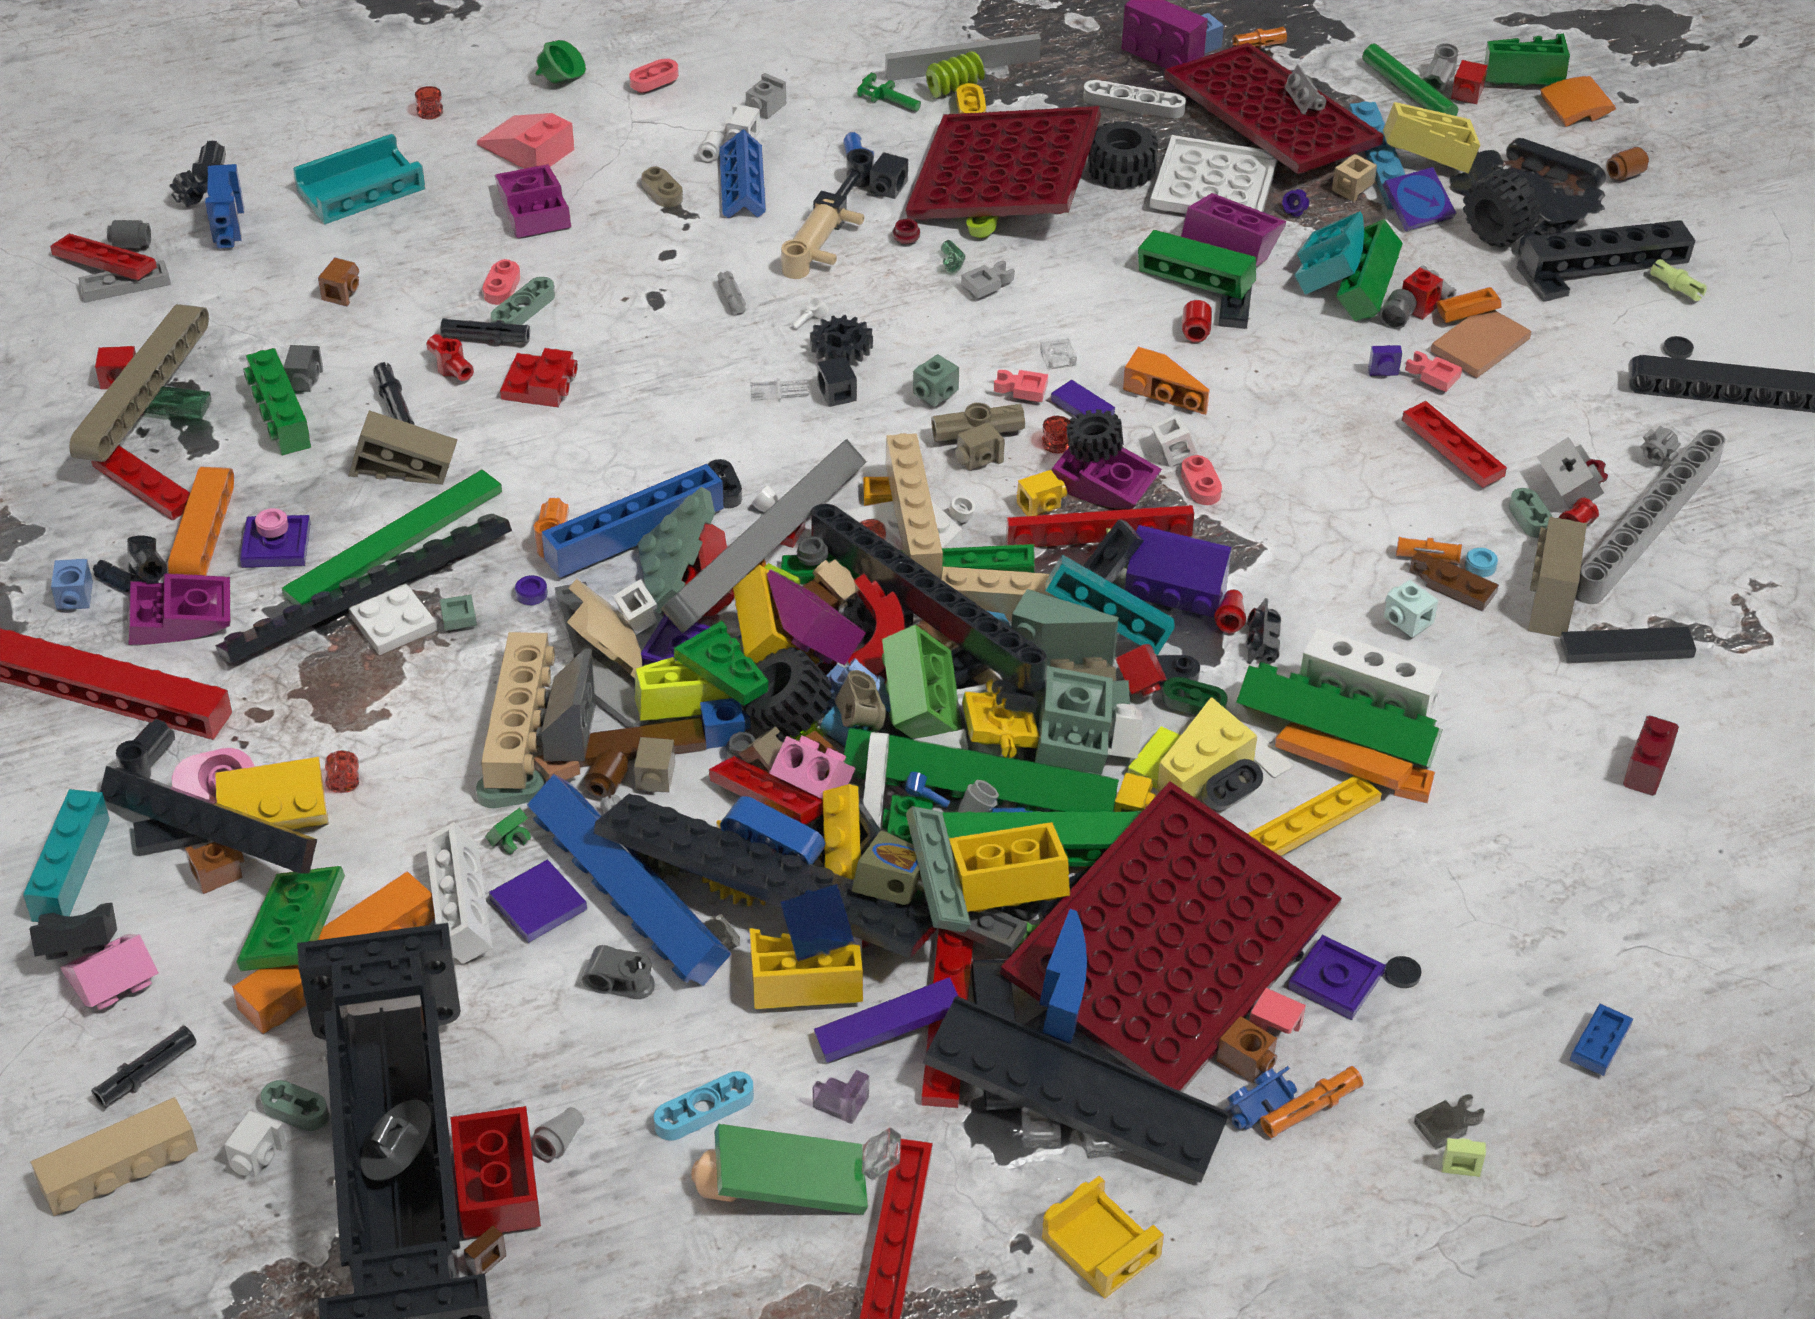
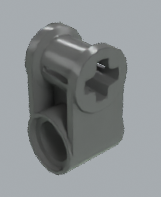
M599 945L594 948L582 976L583 984L594 992L609 993L632 999L646 998L652 994L655 988L654 978L650 974L652 968L651 960L646 954L616 949L607 945Z

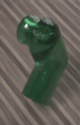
M947 240L941 246V251L948 257L947 260L943 258V265L948 272L954 273L961 269L966 255L951 240Z

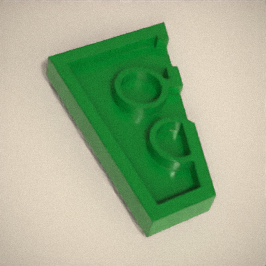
M723 621L716 623L674 648L675 660L743 706L768 692L767 678L750 657H745L740 650V643L736 638L729 636L727 626Z

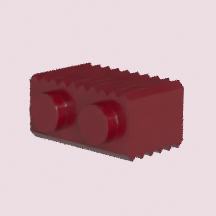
M1651 715L1646 716L1627 767L1623 782L1626 788L1651 796L1656 795L1677 737L1679 726L1676 723Z

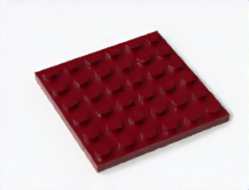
M1100 106L943 114L906 207L907 219L927 220L931 218L953 219L956 217L979 218L982 216L1006 217L1009 215L1032 216L1035 214L1053 213L1058 215L1069 213L1101 118Z

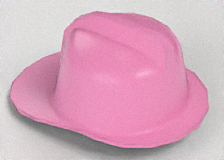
M221 748L192 755L183 759L176 766L172 775V787L217 803L215 773L255 766L246 753L235 748Z

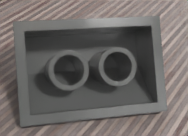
M584 649L555 675L552 689L546 690V708H542L541 711L542 727L537 728V747L543 748L544 761H585L596 708L591 649Z

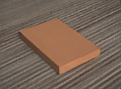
M1496 310L1467 317L1434 341L1431 345V352L1478 378L1528 341L1532 331Z

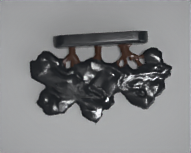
M1515 138L1507 146L1506 155L1509 161L1503 160L1499 152L1495 150H1484L1477 152L1469 174L1462 172L1450 177L1452 182L1450 184L1451 188L1466 193L1473 184L1497 169L1503 170L1504 166L1512 165L1508 169L1512 173L1514 171L1518 172L1522 179L1525 177L1529 181L1530 187L1533 186L1536 191L1534 194L1539 198L1540 202L1538 204V207L1541 208L1539 215L1549 224L1584 219L1588 214H1597L1605 210V207L1601 204L1605 193L1599 188L1605 183L1606 174L1598 164L1524 138ZM1543 176L1561 181L1562 183L1547 182L1543 179ZM1563 185L1562 188H1555V186ZM1566 187H1569L1570 190L1573 189L1572 196L1565 194L1564 190ZM1578 191L1583 192V195L1579 196Z

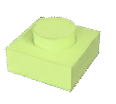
M1447 1138L1442 1159V1173L1480 1177L1486 1156V1143L1465 1138Z

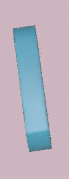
M741 1071L730 1072L661 1104L654 1112L656 1134L664 1140H677L749 1106L754 1098L752 1078ZM736 1087L739 1091L743 1090V1092L738 1094L736 1090L731 1091V1088ZM701 1100H709L714 1103V1107L705 1112L698 1111L694 1108V1105ZM670 1118L672 1121H677V1123L672 1125L669 1121L665 1122V1119Z

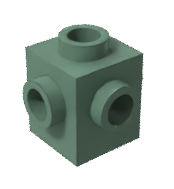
M939 354L913 370V394L934 407L945 399L950 398L959 390V367Z

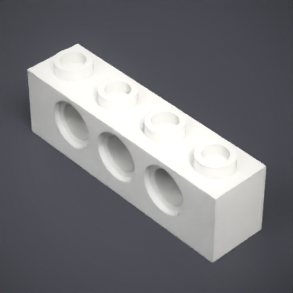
M453 822L427 836L425 842L436 924H449L453 956L464 964L493 947L478 843Z

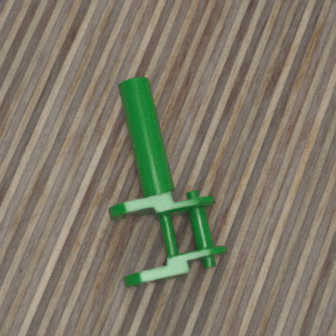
M873 72L863 78L862 84L857 88V95L859 97L867 95L871 97V102L874 103L880 98H886L914 111H918L921 107L920 101L894 91L895 82L892 80L881 84L879 87L872 85V82H875L877 75Z

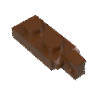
M1417 551L1411 559L1409 572L1427 582L1426 587L1477 610L1484 611L1498 592L1499 584L1440 558L1433 559L1431 555Z

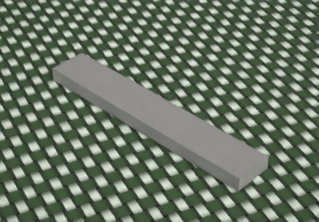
M1039 34L888 53L885 54V77L887 81L926 76V71L930 64H938L942 60L947 61L951 57L956 58L958 55H965L970 51L979 55L984 68L1040 61L1041 38Z

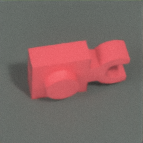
M1420 351L1414 352L1413 361L1408 359L1405 370L1411 374H1421L1420 381L1444 392H1447L1462 373L1461 367L1437 356L1432 361L1428 359L1426 354Z
M998 370L997 380L994 381V391L997 393L1011 391L1013 392V398L1042 402L1048 385L1049 374L1019 370L1018 375H1013L1010 371Z

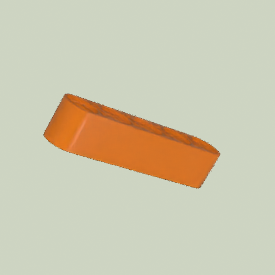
M199 467L169 556L168 574L207 575L234 489V472L232 468Z

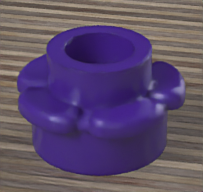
M1301 189L1291 190L1284 195L1282 205L1286 213H1291L1292 216L1298 217L1303 214L1304 210L1308 209L1309 199L1306 198L1305 191Z

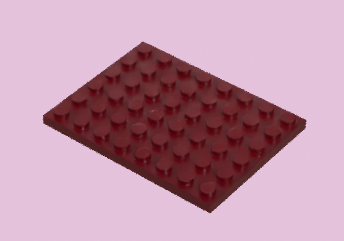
M1169 781L1070 890V896H1065L1001 966L1000 974L1040 1002L1046 968L1070 909L1077 911L1086 943L1087 968L1076 1029L1135 1072L1183 1092L1218 1051L1220 1038L1240 1016L1246 1018L1264 990L1272 987L1340 906L1342 898Z

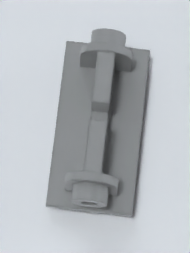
M1297 64L1293 73L1287 79L1286 90L1302 114H1306L1308 108L1318 111L1323 110L1326 104L1325 97L1317 93L1318 91L1312 83V78L1306 75L1301 66Z

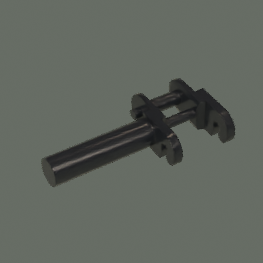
M1001 675V680L993 682L991 687L993 693H997L998 687H1002L995 698L997 705H1001L1002 699L1005 698L1004 708L1007 710L1030 713L1037 708V701L1034 698L1033 692L1017 688Z

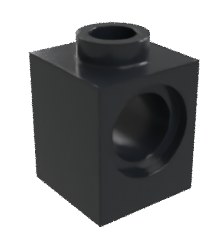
M883 152L870 169V193L896 199L908 182L909 159Z
M845 356L817 362V385L828 407L857 401V377Z

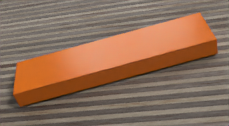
M1292 721L1276 737L1275 747L1393 790H1398L1412 774V763Z

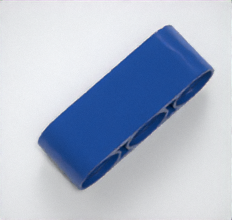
M748 796L740 797L720 823L722 831H733L740 837L745 838L744 840H751L752 843H764L771 849L776 850L777 853L781 852L782 855L797 856L802 861L807 862L808 865H813L825 848V841L817 831Z

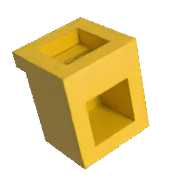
M1051 470L1018 480L1017 504L1026 516H1037L1060 508L1061 499L1067 496L1064 482L1058 480Z
M1125 773L1115 800L1114 812H1142L1156 797V794L1151 793L1153 787L1152 779Z

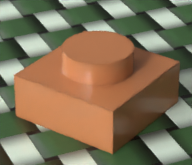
M543 755L534 758L535 770L539 771L546 781L553 774L564 780L580 775L578 761H544Z

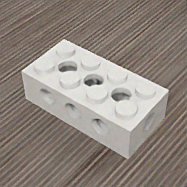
M1317 628L1303 652L1300 675L1310 678L1308 685L1321 688L1323 682L1341 688L1339 694L1341 696L1352 699L1354 693L1373 699L1372 706L1384 709L1387 703L1405 709L1403 716L1416 720L1417 714L1433 718L1443 670Z

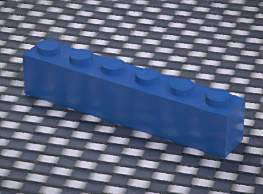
M706 463L542 531L544 559L557 576L561 578L637 545L645 534L651 532L660 524L665 516L671 514L688 496L692 495L700 487L711 492L715 512L724 509L722 480Z

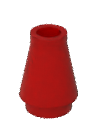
M1235 589L1228 590L1225 593L1224 599L1214 615L1217 626L1223 632L1235 633L1246 623L1243 595Z

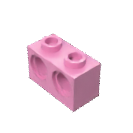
M801 735L799 741L786 736L769 773L823 799L824 790L849 784L856 768L844 763L845 755L830 748H827L826 753L817 750L820 745L819 743ZM803 757L802 763L798 766L800 759ZM829 769V774L825 778V773Z

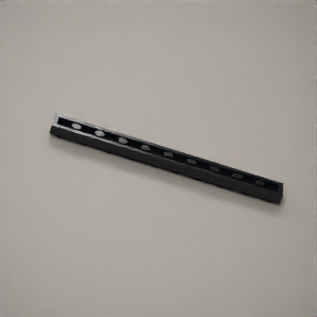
M495 514L481 516L477 520L478 523L469 527H458L450 532L451 535L444 539L430 540L423 544L422 549L414 553H402L395 558L396 561L386 566L378 565L370 568L365 576L358 579L350 578L344 580L339 584L340 587L335 590L319 592L311 597V601L303 605L289 606L282 611L283 614L273 619H261L253 624V628L245 632L239 631L227 635L224 638V642L215 645L218 654L230 663L236 662L511 532L510 522L508 519Z

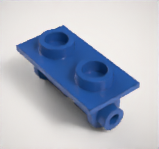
M1288 1066L1278 1073L1273 1068L1269 1069L1254 1080L1258 1086L1250 1091L1243 1086L1226 1098L1230 1105L1224 1110L1231 1111L1233 1114L1232 1123L1237 1129H1249L1260 1121V1117L1268 1114L1261 1102L1264 1101L1272 1112L1294 1099L1297 1088L1292 1081H1286L1283 1077V1074L1290 1069Z

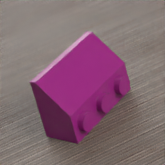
M1211 193L1187 208L1181 237L1256 257L1257 267L1268 259L1285 228L1286 221Z

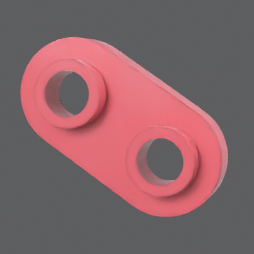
M659 59L636 68L629 74L630 87L637 92L647 93L652 89L672 83L679 76L678 63L672 59Z
M502 259L493 264L483 284V295L486 302L500 305L514 294L520 281V268L516 262Z
M1201 455L1185 458L1182 462L1181 477L1191 498L1196 503L1202 505L1217 503L1221 498L1222 484L1210 460Z

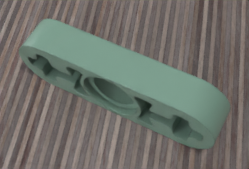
M536 277L530 280L492 310L490 314L491 322L495 323L497 320H503L505 324H524L555 298L553 280L548 277ZM523 303L530 304L525 307L516 306Z

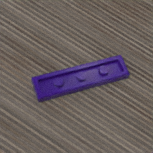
M949 977L814 1028V1032L828 1063L944 1019L954 997L958 996Z

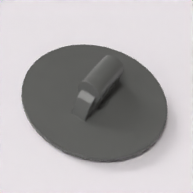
M420 1100L405 1101L392 1108L377 1122L366 1139L361 1154V1169L367 1178L373 1181L390 1179L406 1169L418 1156L429 1137L432 1127L430 1108L426 1103Z

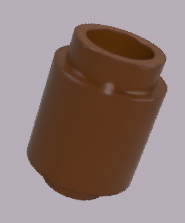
M608 749L598 755L584 779L586 788L593 796L598 798L608 796V798H611V795L616 793L628 772L626 756L615 749Z

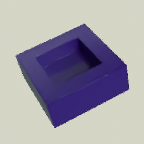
M1401 345L1371 346L1368 364L1369 376H1399L1402 359Z

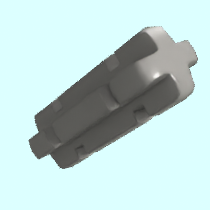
M730 271L720 272L717 275L718 284L722 289L721 291L729 305L730 311L735 315L738 313L743 314L746 311V302L734 280L733 274Z

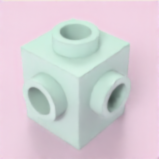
M1408 580L1399 587H1394L1387 594L1384 617L1412 638L1434 623L1438 599L1411 580Z

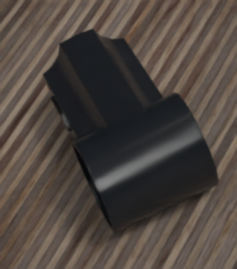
M207 141L201 147L198 163H193L192 165L193 175L199 174L205 181L202 185L203 187L208 186V166L224 165L225 146L220 145L217 141Z
M145 535L129 537L127 539V570L132 574L142 577L147 584L159 583L164 574H167V565L156 550V539L154 537Z
M155 719L153 722H149L134 740L125 741L117 747L116 759L118 767L150 778L152 764L175 740L174 731L164 721Z

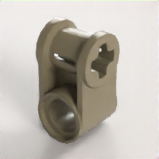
M859 670L850 671L835 699L842 717V723L846 727L859 725L868 727L870 731L878 732L884 724L885 706L880 699L876 683L865 672Z

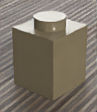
M640 737L634 765L636 790L670 792L675 767L674 740Z

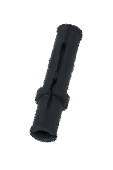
M443 318L440 325L442 337L494 340L495 343L502 344L504 341L528 344L530 340V326L528 324H505L503 320H497L493 323Z
M385 362L378 363L373 368V374L379 384L377 387L379 395L385 399L391 418L415 425L401 393L402 385L395 378L392 366L389 363L386 365Z
M182 1025L177 1031L150 1048L130 1064L123 1063L117 1067V1073L97 1087L92 1088L91 1092L94 1099L101 1107L107 1108L109 1104L129 1090L136 1091L141 1087L143 1080L167 1065L190 1047L196 1045L195 1036L188 1027Z

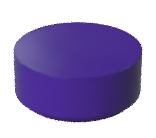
M535 575L520 578L515 584L517 600L524 605L530 606L542 603L548 595L546 581Z

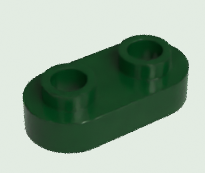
M1183 677L1171 678L1163 685L1162 700L1169 708L1198 715L1212 697L1227 709L1228 696L1223 689L1217 686Z

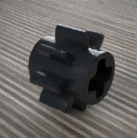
M190 170L176 174L172 184H169L170 188L174 191L171 196L177 203L182 201L186 207L197 204L202 200L204 193L207 192L202 186L205 181L199 174L194 176Z

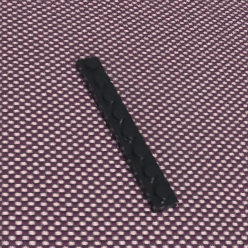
M106 766L100 792H103L106 802L300 874H310L317 839L117 766Z

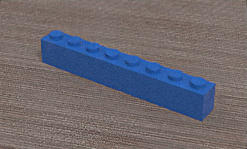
M553 774L527 804L536 814L533 820L547 832L551 831L555 835L552 840L559 848L566 853L570 851L575 856L571 860L573 864L587 874L589 872L594 877L591 883L605 895L608 893L614 899L611 905L626 917L629 915L634 920L631 924L633 929L644 938L649 937L654 942L651 948L664 960L670 959L673 962L674 967L672 971L686 983L693 980L704 986L732 953L634 849L594 834L595 821L602 815L571 783Z

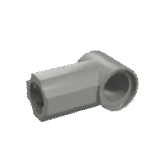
M1449 43L1439 44L1435 48L1434 58L1423 80L1439 92L1445 90L1449 79L1455 75L1458 48Z

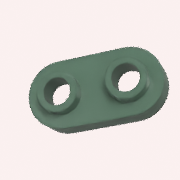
M534 770L533 775L527 776L525 789L484 788L483 778H481L476 785L477 799L482 806L487 808L526 804L544 786V777L539 771Z

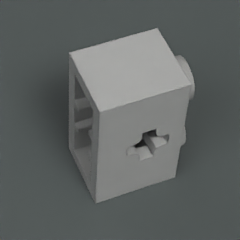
M1569 437L1537 456L1570 510L1579 498L1585 497L1593 501L1604 494L1598 483L1603 480L1602 476L1594 464L1589 467L1585 462L1589 461L1590 457L1581 444L1575 447Z

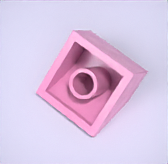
M126 934L105 944V949L87 953L60 967L85 1006L93 1007L96 1005L98 1010L117 1002L119 1000L117 994L129 988L134 993L152 984L150 978L159 973L140 934Z

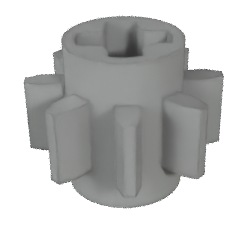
M1659 426L1656 431L1650 429L1643 436L1645 442L1640 448L1643 449V454L1647 460L1662 465L1666 460L1671 463L1677 457L1678 452L1676 450L1681 446V443L1678 442V437L1672 430Z

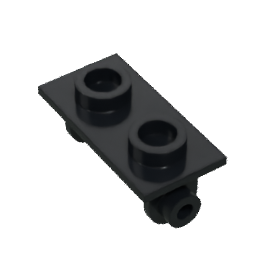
M1265 598L1258 608L1251 610L1247 618L1249 636L1245 647L1248 649L1247 663L1249 664L1256 657L1263 659L1265 663L1271 664L1280 656V640L1277 638L1280 636L1281 616L1276 610L1268 609V599Z

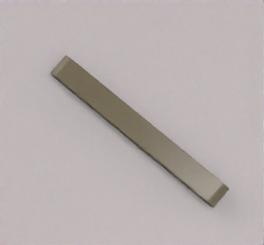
M174 305L73 432L69 444L70 454L73 458L105 462L207 330L209 313L206 307Z

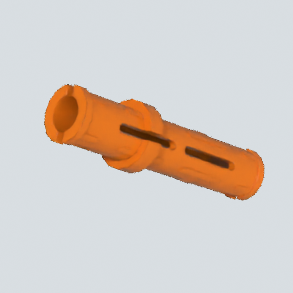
M1349 1066L1346 1070L1328 1080L1322 1078L1315 1083V1087L1292 1099L1271 1113L1260 1117L1262 1129L1270 1138H1274L1277 1134L1303 1121L1325 1107L1332 1108L1336 1106L1340 1098L1363 1087L1364 1083L1361 1074L1355 1067Z

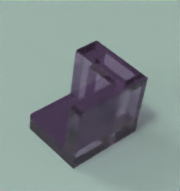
M856 1070L848 1083L830 1077L825 1084L816 1081L812 1087L813 1108L853 1124L869 1099L870 1075Z

